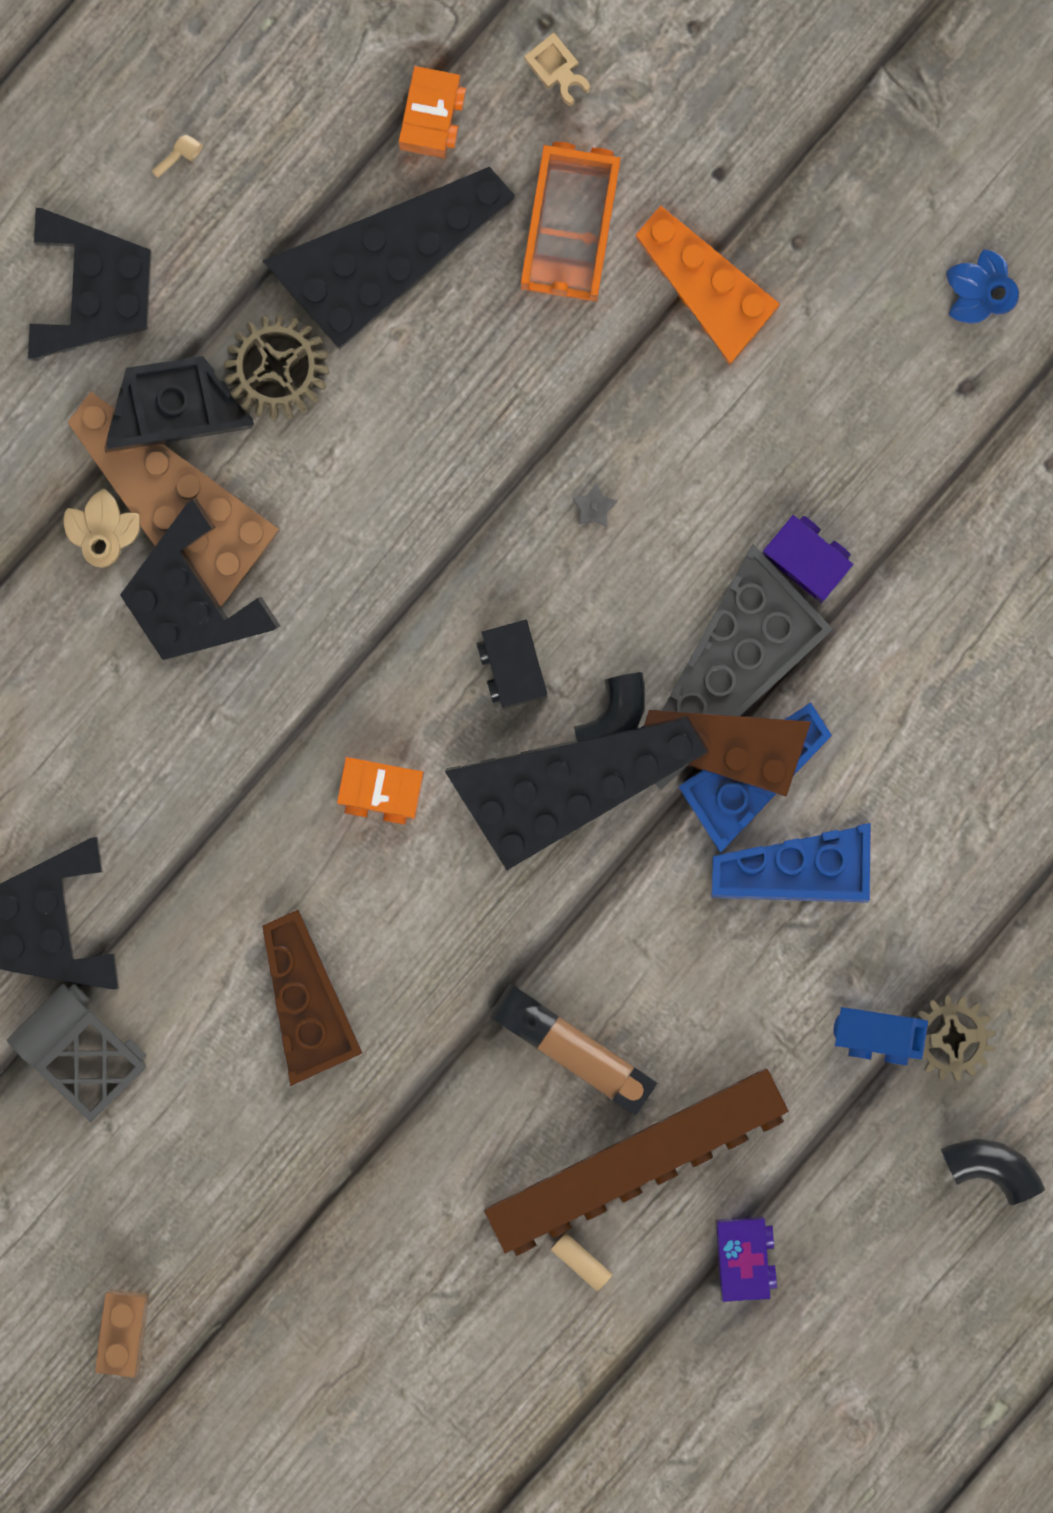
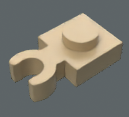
M552 33L524 56V61L548 90L556 83L561 87L560 95L567 105L572 106L574 104L573 97L568 93V89L571 86H580L586 94L590 91V85L586 78L571 72L578 66V61L555 33Z

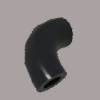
M643 672L615 676L604 680L607 691V703L604 710L595 720L574 726L576 740H586L600 737L607 733H618L638 728L645 711V681Z
M973 1139L951 1144L941 1149L946 1164L957 1185L976 1178L988 1179L1000 1187L1009 1205L1024 1202L1045 1191L1040 1176L1027 1158L1004 1143Z

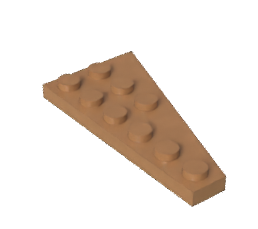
M90 391L67 423L130 512L140 515V526L154 546L158 544L185 505L192 499H198L216 528L186 548L184 552L220 607L223 608L280 530L162 443L105 453L104 445L114 408Z

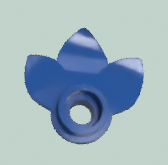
M984 249L978 258L977 265L960 263L951 267L946 272L950 286L960 296L949 311V316L957 321L969 324L980 323L991 313L1002 315L1010 312L1019 301V289L1016 283L1008 277V265L1004 258L996 252ZM996 289H1005L1006 294L1002 299L995 300L992 298V294Z

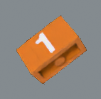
M414 66L399 138L400 150L446 159L447 149H455L459 126L453 125L455 110H463L467 88L460 87V75Z
M346 757L337 804L345 806V814L367 818L368 811L384 813L383 821L406 825L407 818L416 819L424 772Z

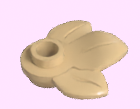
M102 489L90 498L84 512L78 509H66L64 514L65 533L72 543L82 547L83 557L89 564L98 568H105L114 564L120 556L121 549L133 543L137 538L140 530V515L137 513L120 514L115 498L106 489ZM99 541H104L106 544V549L102 554H96L95 545Z

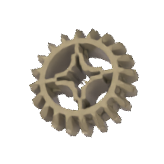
M276 315L275 326H270L267 316H262L260 318L263 326L262 329L256 330L254 324L248 322L246 327L251 334L248 338L240 332L234 335L235 339L242 345L241 348L234 345L227 347V352L237 358L236 360L224 361L225 369L236 371L226 376L225 381L228 385L240 384L231 391V395L234 399L240 398L245 394L247 395L241 404L244 410H248L254 403H257L255 408L256 417L261 418L264 415L265 409L270 408V419L276 421L278 419V409H284L285 416L289 420L293 418V412L290 407L296 404L301 413L307 412V407L302 401L304 398L307 397L313 403L319 401V397L312 391L313 387L319 390L326 389V382L317 378V375L325 376L330 373L328 366L318 365L319 362L328 359V353L322 350L314 352L323 343L322 339L318 336L309 341L307 340L312 333V328L309 325L303 327L298 333L299 321L297 318L293 317L288 327H284L283 315ZM285 338L297 343L299 347L295 349L290 348L286 351H276L266 340ZM257 347L262 356V363L253 372L254 375L246 380V361L251 351ZM266 353H269L273 360H276L279 364L287 363V366H282L287 383L277 373H267V369H271ZM308 356V374L304 383L297 389L291 379V373L300 364L299 360ZM268 384H277L285 391L287 396L279 398L267 397L257 393L254 389Z

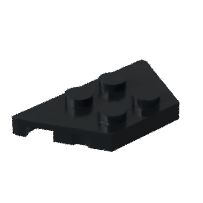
M204 356L128 367L123 376L104 449L105 453L252 429L254 422L249 414L246 415L232 398L231 391L226 384L217 379L214 369Z

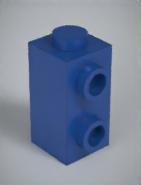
M841 1007L840 1015L836 1017L833 1028L836 1038L835 1046L849 1048L848 1056L871 1060L872 1052L885 1054L884 1062L908 1065L909 1058L923 1060L928 1020Z

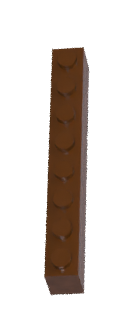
M764 1068L485 1208L484 1212L504 1253L506 1254L513 1250L515 1255L518 1256L537 1246L534 1239L546 1233H549L551 1238L559 1236L572 1229L570 1221L582 1215L585 1216L587 1221L608 1210L605 1205L606 1203L618 1197L622 1203L633 1199L643 1193L640 1186L652 1180H655L656 1184L660 1185L678 1176L676 1168L688 1162L691 1163L692 1167H696L714 1157L711 1152L712 1150L724 1144L728 1150L749 1140L746 1133L758 1127H761L762 1131L766 1132L782 1124L784 1120L781 1115L789 1112L769 1070Z

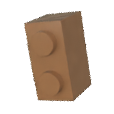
M113 1289L106 1292L95 1373L134 1378L139 1374L150 1294Z

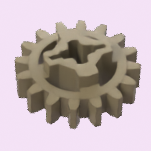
M950 996L943 997V1006L940 1007L934 1000L929 1001L931 1012L927 1014L919 1010L916 1014L920 1019L928 1020V1027L937 1016L941 1015V1025L934 1033H926L923 1060L926 1059L927 1064L924 1071L930 1073L935 1068L939 1069L938 1079L941 1080L946 1078L948 1072H952L954 1080L961 1081V1071L963 1070L970 1076H975L976 1071L973 1065L978 1063L986 1066L988 1062L982 1056L984 1051L994 1052L995 1047L987 1044V1038L995 1036L996 1032L986 1030L984 1026L991 1020L990 1016L979 1017L977 1013L981 1006L975 1003L970 1008H967L966 997L960 996L956 1005H953ZM957 1012L966 1015L976 1028L967 1029L959 1023ZM951 1026L955 1033H961L962 1040L955 1043L954 1050H952L950 1044L943 1043V1036L949 1034ZM971 1043H977L973 1055L963 1062L964 1051ZM928 1048H938L945 1053L948 1065L935 1059Z

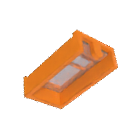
M555 141L552 143V146H543L521 278V290L597 302L621 157H615L613 151L604 148H591V152L575 150L576 146L571 143Z

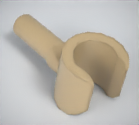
M189 135L181 136L176 141L173 151L169 153L170 155L152 170V173L159 178L181 156L192 162L202 150L203 145Z

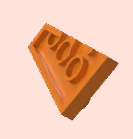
M661 205L635 236L637 241L676 290L679 298L690 309L701 324L704 332L718 347L727 363L731 365L780 307V303Z

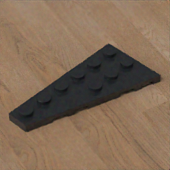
M487 167L262 261L334 345L341 350L515 199V195L491 167Z
M686 716L644 725L641 728L623 732L607 733L600 737L570 741L498 759H487L466 766L446 768L445 773L505 869L509 870L708 753L709 749L690 718Z

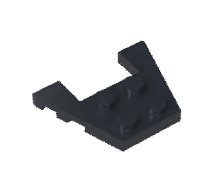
M36 208L35 245L75 247L71 324L30 323L28 359L30 361H37L49 355L69 352L81 346L96 342L101 343L147 330L151 250L46 209Z
M197 498L190 500L120 594L162 660L263 634L280 627V624L262 597L255 599L228 618L193 566L184 550L216 528Z
M98 837L89 838L0 883V970L112 990L120 989L115 954L74 959L63 879L103 872Z

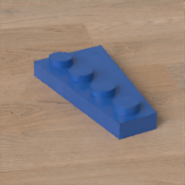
M812 703L784 719L811 722L794 775L832 736ZM705 770L678 786L719 853L727 847L776 795L775 793Z
M871 823L841 831L825 832L818 836L787 840L771 846H759L713 856L711 898L869 903Z

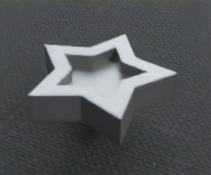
M596 483L588 495L572 498L581 510L579 526L594 521L607 527V512L617 503V500L604 497Z

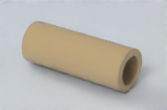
M566 1232L550 1249L597 1292L613 1275Z

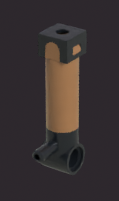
M511 983L488 1015L635 1116L657 1085V1082Z

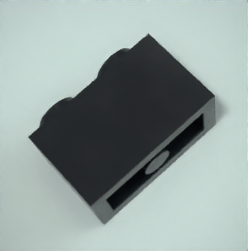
M527 619L481 632L484 641L477 642L476 644L482 665L490 664L494 679L487 680L493 703L500 701L504 710L548 697Z

